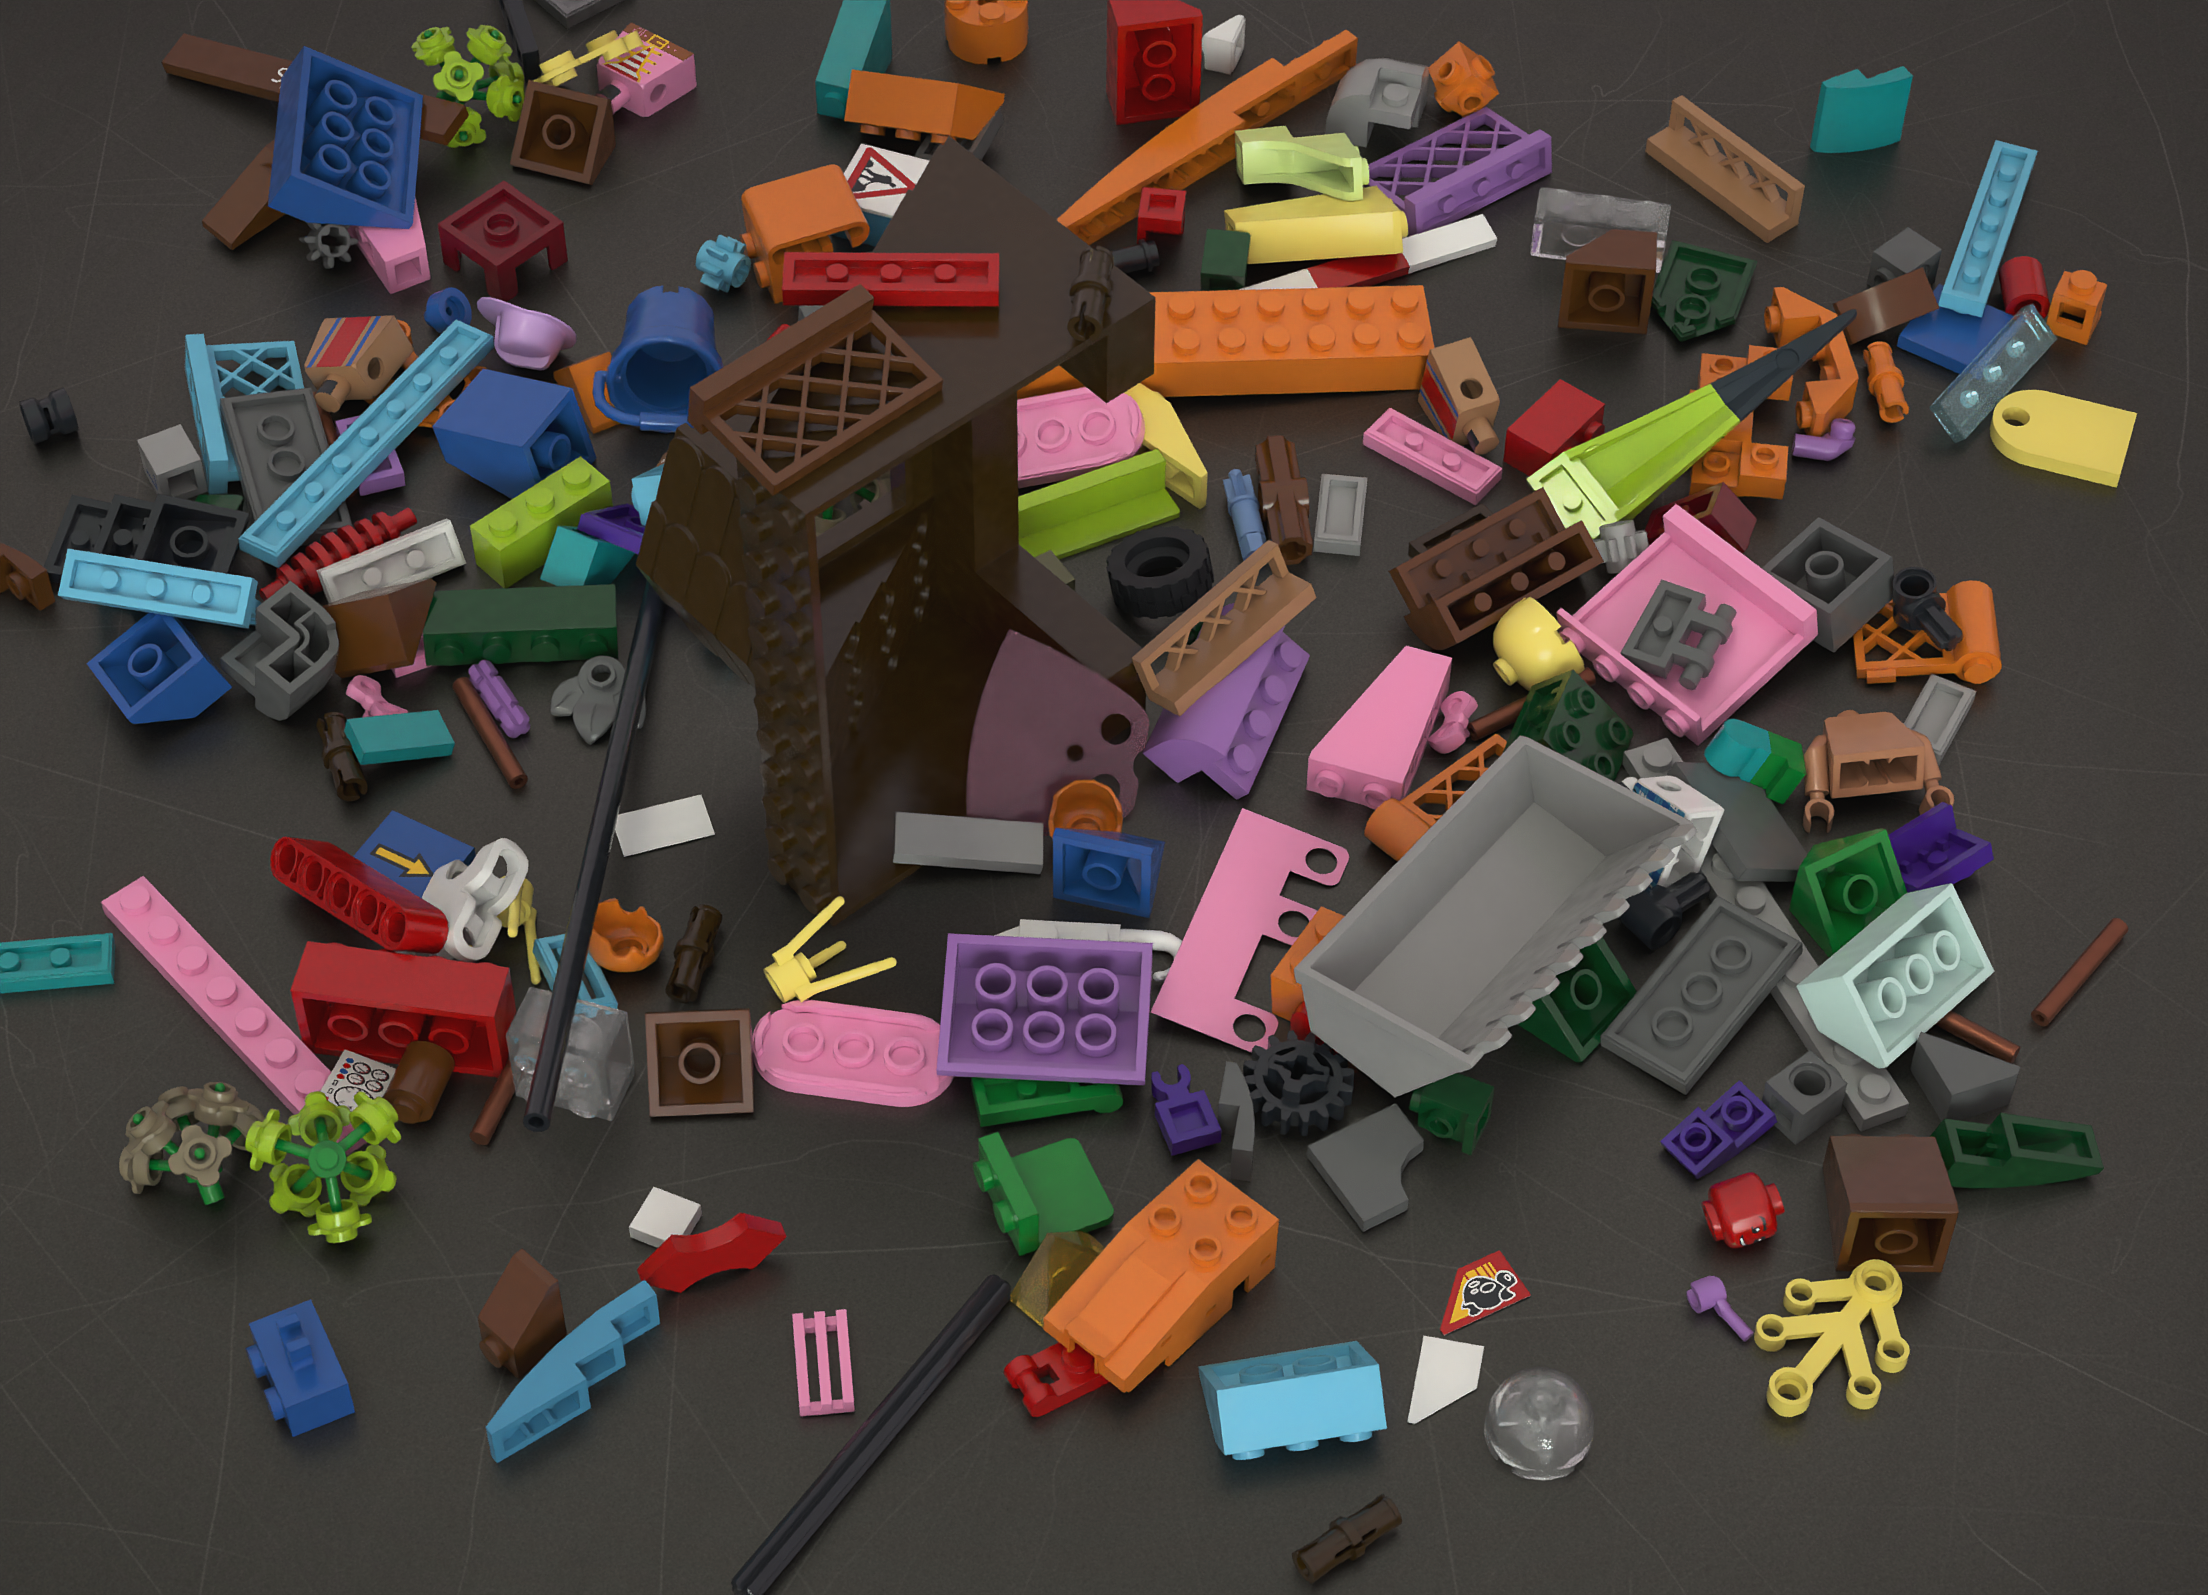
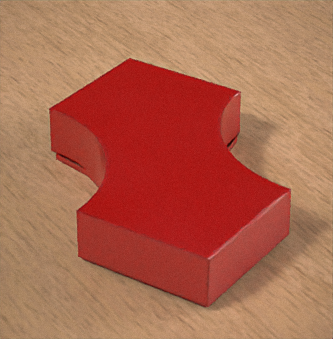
M739 1212L726 1223L706 1232L694 1235L672 1234L640 1265L637 1271L641 1281L645 1279L650 1286L682 1293L695 1282L711 1274L736 1268L754 1269L787 1236L781 1222Z

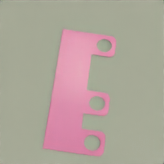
M1242 808L1152 1007L1151 1013L1251 1053L1255 1045L1267 1050L1268 1036L1274 1035L1278 1027L1277 1018L1270 1012L1234 998L1262 934L1292 946L1298 937L1288 936L1280 929L1278 924L1279 917L1287 911H1298L1304 914L1310 922L1317 912L1313 908L1280 896L1289 872H1294L1324 885H1336L1339 883L1349 860L1347 850ZM1316 848L1330 851L1337 860L1335 870L1328 874H1319L1312 871L1306 864L1307 853ZM1244 1014L1260 1018L1266 1028L1265 1035L1255 1042L1240 1039L1233 1029L1235 1019Z

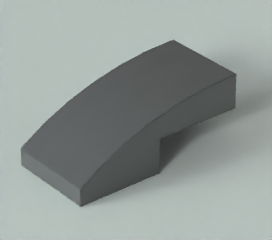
M1226 1061L1219 1099L1218 1123L1222 1130L1221 1134L1234 1136L1230 1179L1251 1182L1255 1139L1253 1103L1248 1085L1238 1064Z

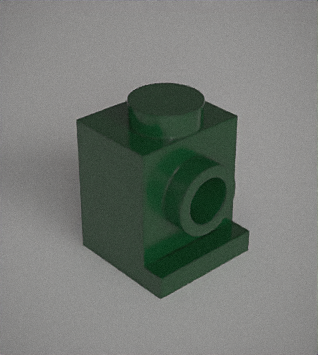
M1455 1073L1415 1089L1410 1101L1409 1110L1419 1113L1417 1126L1429 1130L1438 1137L1451 1138L1461 1142V1152L1472 1155L1491 1117L1494 1086L1460 1073Z

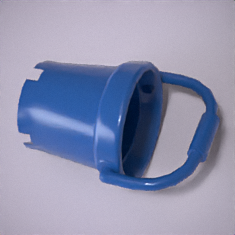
M656 286L638 294L628 306L622 342L613 352L607 371L595 372L592 393L596 407L606 417L616 422L637 426L643 431L673 433L676 432L677 427L685 422L693 428L688 422L690 387L723 368V363L716 349L713 310L706 300L689 288L679 286L678 293L663 292L664 286ZM605 382L607 385L610 402L614 405L615 408H613L605 399Z

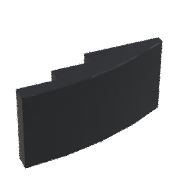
M159 493L155 502L114 494L111 503L71 495L44 568L47 569L50 582L60 584L67 549H74L230 574L239 550L238 538L246 531L250 515L247 512Z

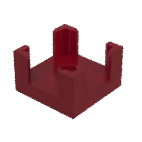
M505 180L438 223L443 263L457 272L461 269L460 258H462L463 253L484 268L488 295L505 302L518 294L515 268L544 248L547 249L550 269L555 270L568 261L563 221Z

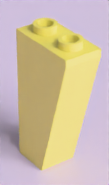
M1377 186L1363 188V200L1345 201L1321 194L1224 210L1226 230L1248 232L1251 235L1247 264L1403 253L1402 238L1408 235V224L1404 211H1400L1392 199L1388 198Z

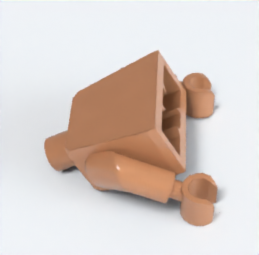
M1846 710L1838 714L1837 717H1829L1824 720L1823 735L1816 736L1804 754L1806 775L1804 776L1805 795L1810 797V801L1805 806L1802 825L1807 833H1810L1811 817L1813 816L1824 818L1827 822L1826 831L1827 833L1830 832L1834 808L1825 799V796L1829 793L1831 798L1834 799L1923 789L1924 786L1926 794L1919 806L1920 815L1935 807L1934 804L1938 805L1941 802L1952 806L1954 804V795L1951 790L1938 783L1942 776L1928 737L1907 728L1893 713L1859 714L1854 710Z

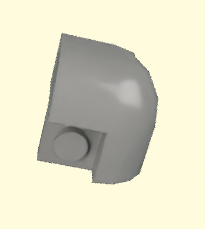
M1389 58L1365 59L1351 67L1339 82L1326 119L1325 135L1345 133L1353 145L1367 147L1375 123L1410 129L1411 127L1418 128L1427 102L1428 66Z

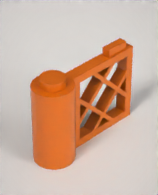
M1969 580L1952 586L1947 593H1939L1946 602V614L1963 633V639L1952 651L1939 649L1923 630H1908L1915 636L1903 646L1889 638L1888 635L1899 626L1893 619L1892 599L1878 612L1887 617L1888 621L1878 629L1866 623L1852 636L1856 678H1866L1867 684L1896 682L1897 676L1955 673L1959 679L1973 684L1985 683L1994 678L2001 670L2002 661L1992 589L1983 582ZM1924 642H1927L1941 651L1942 657L1921 658L1913 652ZM1876 645L1893 654L1886 661H1865V655Z

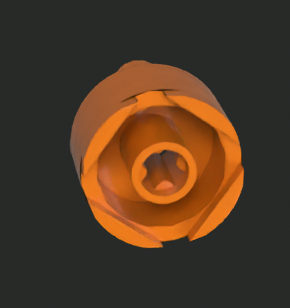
M944 0L945 35L948 40L949 49L958 58L974 64H988V58L1001 57V62H1005L1015 58L1025 49L1028 43V0Z

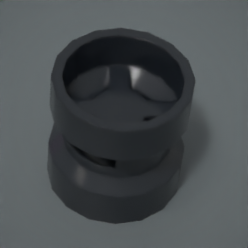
M64 388L51 391L47 398L41 400L32 397L19 402L24 423L34 445L47 441L51 434L57 432L66 435L79 431L75 412Z

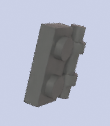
M1661 579L1623 647L1621 655L1640 670L1665 679L1673 664L1684 667L1679 683L1684 688L1694 690L1701 678H1706L1710 674L1715 664L1713 656L1719 645H1724L1728 641L1733 631L1731 623L1737 612L1727 604H1720L1714 615L1703 611L1706 606L1705 594ZM1692 631L1703 635L1696 648L1685 644Z

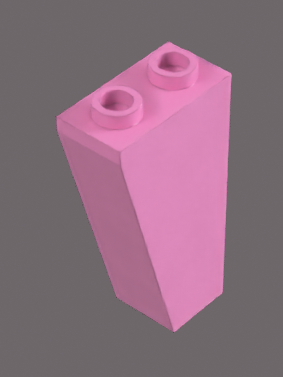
M416 197L413 225L409 229L352 225L347 229L350 236L358 240L357 246L390 294L431 279Z
M1405 646L1311 751L1308 758L1306 790L1320 793L1326 797L1339 798L1365 805L1374 810L1390 798H1395L1398 801L1408 795L1427 746V739L1432 733L1441 710L1440 704L1446 697L1449 688L1452 657Z

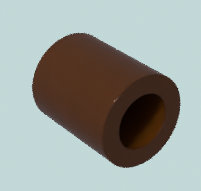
M413 1041L407 1045L384 1094V1099L397 1112L399 1121L414 1124L428 1121L433 1116L455 1067L453 1057L444 1048L427 1041Z

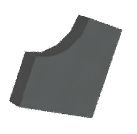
M1395 1103L1309 1145L1307 1157L1364 1232L1408 1210L1409 1199L1401 1184V1175L1407 1163L1423 1151L1424 1139Z

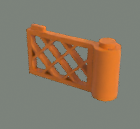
M1496 733L1401 801L1395 798L1384 801L1369 818L1364 830V836L1398 862L1442 816L1427 814L1419 806L1424 803L1445 804L1447 811L1466 792L1452 791V783L1456 780L1476 781L1488 769L1485 768L1484 761L1494 753L1500 757L1507 741Z

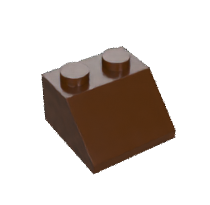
M1611 229L1567 255L1558 327L1647 334L1656 274L1657 232Z

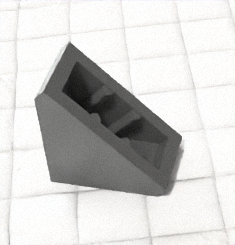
M1921 1032L1916 1044L1910 1071L1942 1122L1944 1118L1962 1120L2009 1105L2021 1067Z

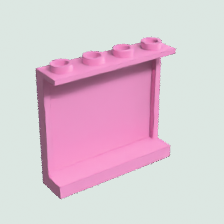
M1675 504L1663 515L1665 532L1573 616L1562 608L1556 613L1558 623L1561 625L1559 634L1564 642L1567 643L1571 639L1579 654L1581 653L1593 663L1595 670L1602 678L1608 682L1615 680L1627 690L1630 698L1639 707L1645 710L1651 708L1661 716L1664 724L1673 734L1678 737L1685 735L1699 746L1818 636L1817 610ZM1661 579L1705 594L1706 606L1703 610L1714 615L1720 604L1730 605L1737 612L1731 623L1733 631L1728 641L1724 645H1719L1713 656L1715 664L1710 674L1706 678H1701L1694 690L1684 688L1679 683L1684 667L1673 664L1665 679L1640 670L1621 655L1623 647ZM1692 631L1685 644L1696 648L1703 635Z

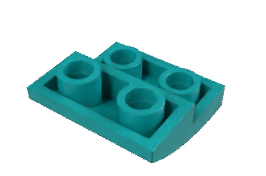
M1904 66L1869 79L1856 69L1823 81L1820 88L1810 148L1814 152L1846 153L1874 149L1899 142L1913 75Z

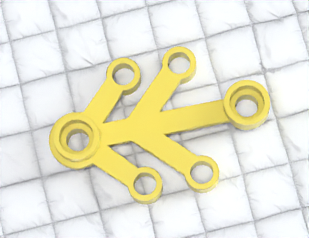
M613 30L586 43L585 46L589 53L580 58L574 59L569 50L540 64L539 66L544 75L534 81L557 87L578 76L574 68L595 58L598 61L601 56L607 62L643 45V42L637 30L617 39L618 34L616 30Z
M1878 1259L1868 1260L1857 1266L1852 1271L1850 1278L1815 1282L1801 1278L1794 1279L1786 1286L1783 1304L1788 1312L1797 1316L1782 1318L1775 1314H1767L1757 1321L1754 1340L1765 1351L1774 1352L1782 1349L1786 1344V1340L1820 1337L1796 1368L1784 1367L1772 1374L1766 1397L1768 1404L1777 1414L1784 1417H1793L1803 1413L1808 1408L1813 1392V1383L1841 1348L1850 1377L1846 1390L1848 1402L1853 1407L1863 1410L1870 1409L1877 1404L1881 1392V1383L1872 1374L1859 1326L1869 1313H1871L1880 1340L1874 1356L1875 1363L1881 1370L1888 1373H1897L1905 1368L1910 1348L1908 1343L1901 1338L1893 1306L1901 1298L1903 1285L1897 1270L1891 1264ZM1868 1286L1878 1287L1882 1291L1872 1290ZM1795 1293L1804 1294L1808 1298V1300L1799 1301L1795 1299L1792 1295ZM1849 1301L1841 1312L1807 1315L1813 1311L1817 1302ZM1773 1329L1780 1335L1770 1337L1763 1330ZM1884 1351H1896L1901 1357L1891 1358ZM1855 1387H1867L1872 1393L1868 1395L1861 1394ZM1790 1394L1794 1396L1796 1400H1789L1780 1395Z

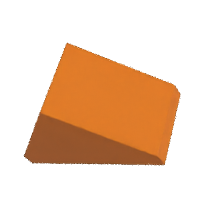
M610 352L587 358L553 372L554 379L558 385L573 388L583 420L593 434L621 424L606 417L596 407L592 393L594 374L597 371H607L612 358ZM605 382V399L613 408H615L614 405L610 402L607 385Z

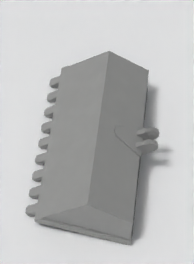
M1520 735L1294 968L1296 983L1302 986L1310 1031L1394 1097L1455 1073L1471 1069L1484 1054L1502 1047L1512 1037L1508 1028L1525 1021L1533 1014L1536 1008L1532 1001L1550 994L1560 984L1556 975L1572 969L1582 960L1584 956L1579 950L1596 943L1607 932L1602 924L1618 918L1630 907L1625 899L1645 890L1653 881L1648 874L1669 864L1675 857L1671 849L1688 842L1697 833L1696 828L1690 820L1542 744Z

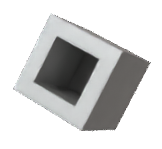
M181 424L137 440L144 472L157 494L189 499L208 492L201 459Z

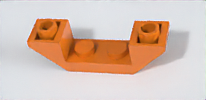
M1784 287L1774 288L1771 306L1765 307L1764 311L1767 333H1773L1777 348L1838 317L1836 313ZM1843 330L1811 358L1812 361H1818L1821 369L1820 381L1805 382L1802 401H1797L1795 407L1797 426L1799 429L1804 428L1806 435L1822 437L1830 432L1831 422L1834 419H1844L1853 408L1859 376Z

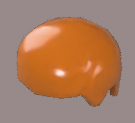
M1094 779L1074 780L1059 789L1053 796L1048 819V829L1051 838H1053L1055 828L1122 832V807L1110 787Z
M616 898L599 903L588 950L589 955L599 966L615 972L641 971L653 964L662 951L664 944L660 923L648 916L645 908L641 906L634 912H628L622 909Z

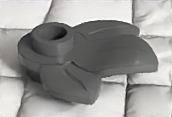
M596 656L586 661L580 668L578 676L562 682L554 691L551 699V714L554 716L573 715L576 729L587 744L595 743L613 725L625 674L623 665L617 659L610 656ZM606 672L610 674L609 679L604 682H598L593 679L599 673ZM645 697L637 729H641L646 720Z

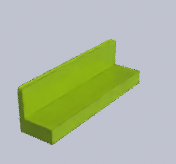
M1155 449L1019 496V545L1033 557L1051 550L1060 560L1134 534L1140 530L1179 518L1180 509L1165 488L1166 460L1160 451Z

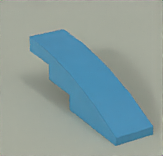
M645 1279L586 1319L557 1343L518 1383L486 1426L491 1456L496 1463L590 1409L588 1387L626 1366L623 1345L660 1324L657 1295Z

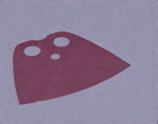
M1009 629L988 676L976 715L968 763L967 817L1043 823V837L1050 836L1048 819L1053 796L1056 792L1074 780H1093L1100 774H1109L1118 780L1120 794L1117 799L1121 804L1123 817L1127 816L1132 811L1136 801L1139 783L1134 775L1132 763H1134L1137 754L1143 751L1146 746L1149 731L1147 713L1127 693L1066 655ZM1119 713L1130 721L1131 734L1124 743L1112 745L1103 739L1101 724L1108 715ZM1073 744L1080 745L1085 754L1077 762H1073L1067 757V749Z

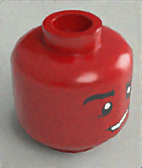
M1753 1172L1713 1184L1708 1190V1200L1701 1202L1703 1213L1714 1241L1723 1240L1728 1247L1733 1249L1774 1236L1777 1232L1776 1216L1785 1213L1776 1185L1772 1183L1765 1186L1762 1179Z

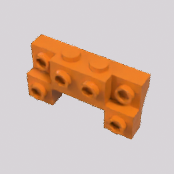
M1749 345L1747 358L1702 353L1697 390L1778 348ZM1793 375L1767 399L1789 401ZM1753 410L1691 466L1689 495L1724 482L1737 497L1750 496L1783 500L1787 477L1788 446L1751 443Z

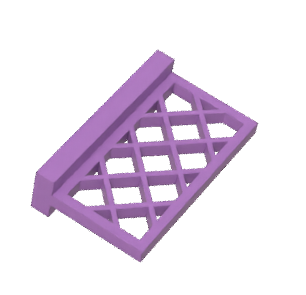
M1484 107L1369 164V184L1363 185V188L1377 186L1388 198H1391L1400 211H1404L1408 224V235L1413 236L1451 224L1552 173L1551 136L1542 130L1529 135L1494 111ZM1485 124L1494 130V131H1472V130L1477 129V128H1479V127H1481V126H1483V125H1485ZM1444 144H1461V148H1448L1440 146ZM1469 144H1492V147H1491V148H1468V145H1469ZM1499 145H1508L1503 148H1498ZM1412 160H1428L1427 164H1406ZM1435 161H1458V165L1434 164ZM1465 161H1475L1469 165H1465ZM1378 177H1394L1393 181H1374L1373 179ZM1401 177L1424 178V182H1401ZM1432 178H1441L1435 182H1431ZM1398 195H1407L1404 197V201L1398 197Z

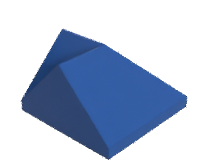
M1055 828L1053 834V898L1150 918L1165 842L1114 831Z

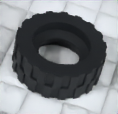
M1157 526L1149 530H1140L1136 534L1122 539L1119 545H1115L1111 550V555H1108L1106 560V569L1116 606L1119 605L1123 612L1126 614L1131 613L1134 617L1158 619L1159 617L1167 616L1168 618L1176 616V614L1188 610L1213 588L1214 573L1208 545L1200 534L1197 535L1194 533V530L1188 528ZM1179 567L1178 570L1164 576L1142 577L1143 574L1157 568Z

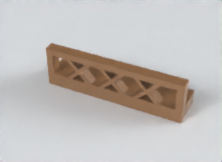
M1681 95L1672 100L1669 126L1647 139L1645 151L1647 154L1766 243L1798 225L1805 185ZM1685 117L1691 121L1696 134L1684 126ZM1714 139L1721 143L1726 156L1719 152ZM1744 161L1752 166L1757 179L1750 175ZM1775 184L1788 193L1787 201L1780 197Z
M1267 540L1131 658L1150 701L1180 717L1202 695L1228 676L1317 598L1311 583L1289 573L1278 544ZM1269 563L1273 574L1259 586H1255L1259 570ZM1233 592H1238L1233 608L1226 615H1221L1225 599ZM1204 622L1199 638L1191 645H1186L1191 629L1197 623ZM1164 652H1169L1165 667L1155 675L1150 664Z

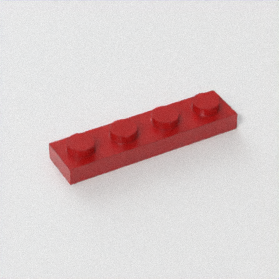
M784 252L783 305L824 306L861 284L874 297L873 306H999V253Z

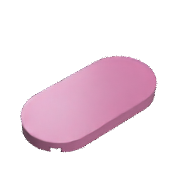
M1087 387L1018 399V489L1068 480L1132 458L1139 450L1145 435V422L1137 402L1131 396L1129 397L1123 393L1110 402L1105 403Z
M806 999L803 1002L793 1000L782 1004V1009L774 1012L772 1015L768 1012L757 1023L752 1036L753 1058L758 1072L768 1083L788 1092L895 1107H912L927 1103L941 1095L954 1078V1076L937 1075L940 1025L933 1019L919 1014Z

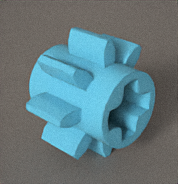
M718 235L716 242L713 240L706 241L699 249L696 257V268L704 273L700 282L715 290L720 289L724 292L729 291L730 285L733 287L741 286L751 268L750 258L742 254L746 244L723 235Z

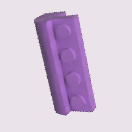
M1234 603L1224 606L1221 615H1226L1233 608ZM1282 627L1228 676L1202 695L1180 717L1163 708L1142 754L1177 783L1202 770L1236 800L1249 794L1310 655L1282 632L1284 629Z

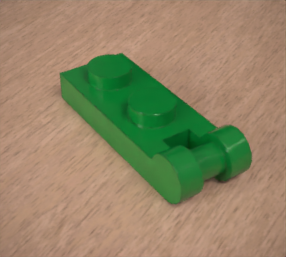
M971 1077V1086L980 1127L1093 1109L1099 1113H1111L1118 1110L1124 1102L1120 1086L1117 1084L1092 1083L1093 1085L1080 1086L1079 1082Z

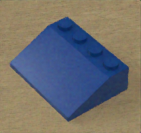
M304 46L281 77L268 207L308 223L409 229L413 225L423 95Z

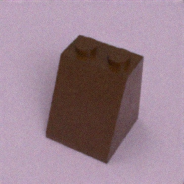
M1853 1133L1843 1136H1830L1823 1162V1173L1835 1271H1853L1865 1261L1878 1259L1891 1264L1897 1272H1942L1959 1210L1936 1138L1916 1137L1911 1134L1863 1136Z

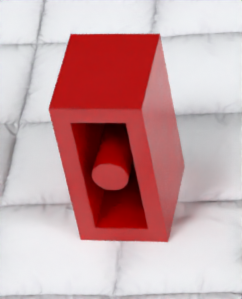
M1560 379L1507 429L1503 461L1531 476L1564 451L1603 435L1605 432V425L1602 424L1605 404Z

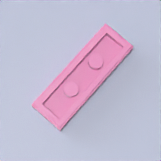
M1389 408L1363 435V445L1475 506L1502 478V467L1392 408Z

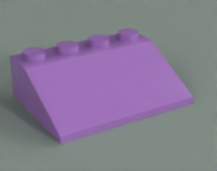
M948 933L937 1075L1145 1085L1153 943Z

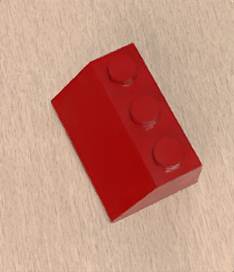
M1107 0L1106 93L1116 125L1182 117L1200 104L1203 14L1200 9L1179 0Z

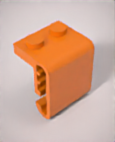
M826 165L747 189L741 197L746 233L740 234L741 242L746 244L744 254L750 259L754 258L756 263H753L758 285L761 289L768 288L775 304L783 302L784 252H833V244L828 235L845 231L852 248L862 244L870 232L868 222L838 165Z

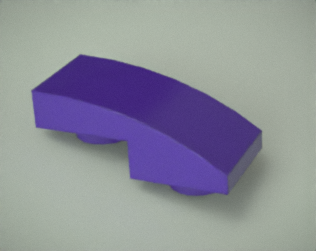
M1739 1080L1705 1112L1697 1107L1660 1142L1696 1179H1699L1735 1157L1778 1121L1775 1113Z

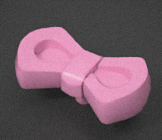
M357 675L349 682L346 695L359 702L365 709L362 718L408 713L406 709L388 703L381 696V685L379 682L363 675Z
M1458 691L1452 693L1441 702L1440 709L1445 716L1444 722L1427 739L1429 746L1441 754L1450 753L1460 747L1466 738L1469 737L1470 732L1466 729L1469 723L1468 719L1478 707L1474 697L1466 692Z

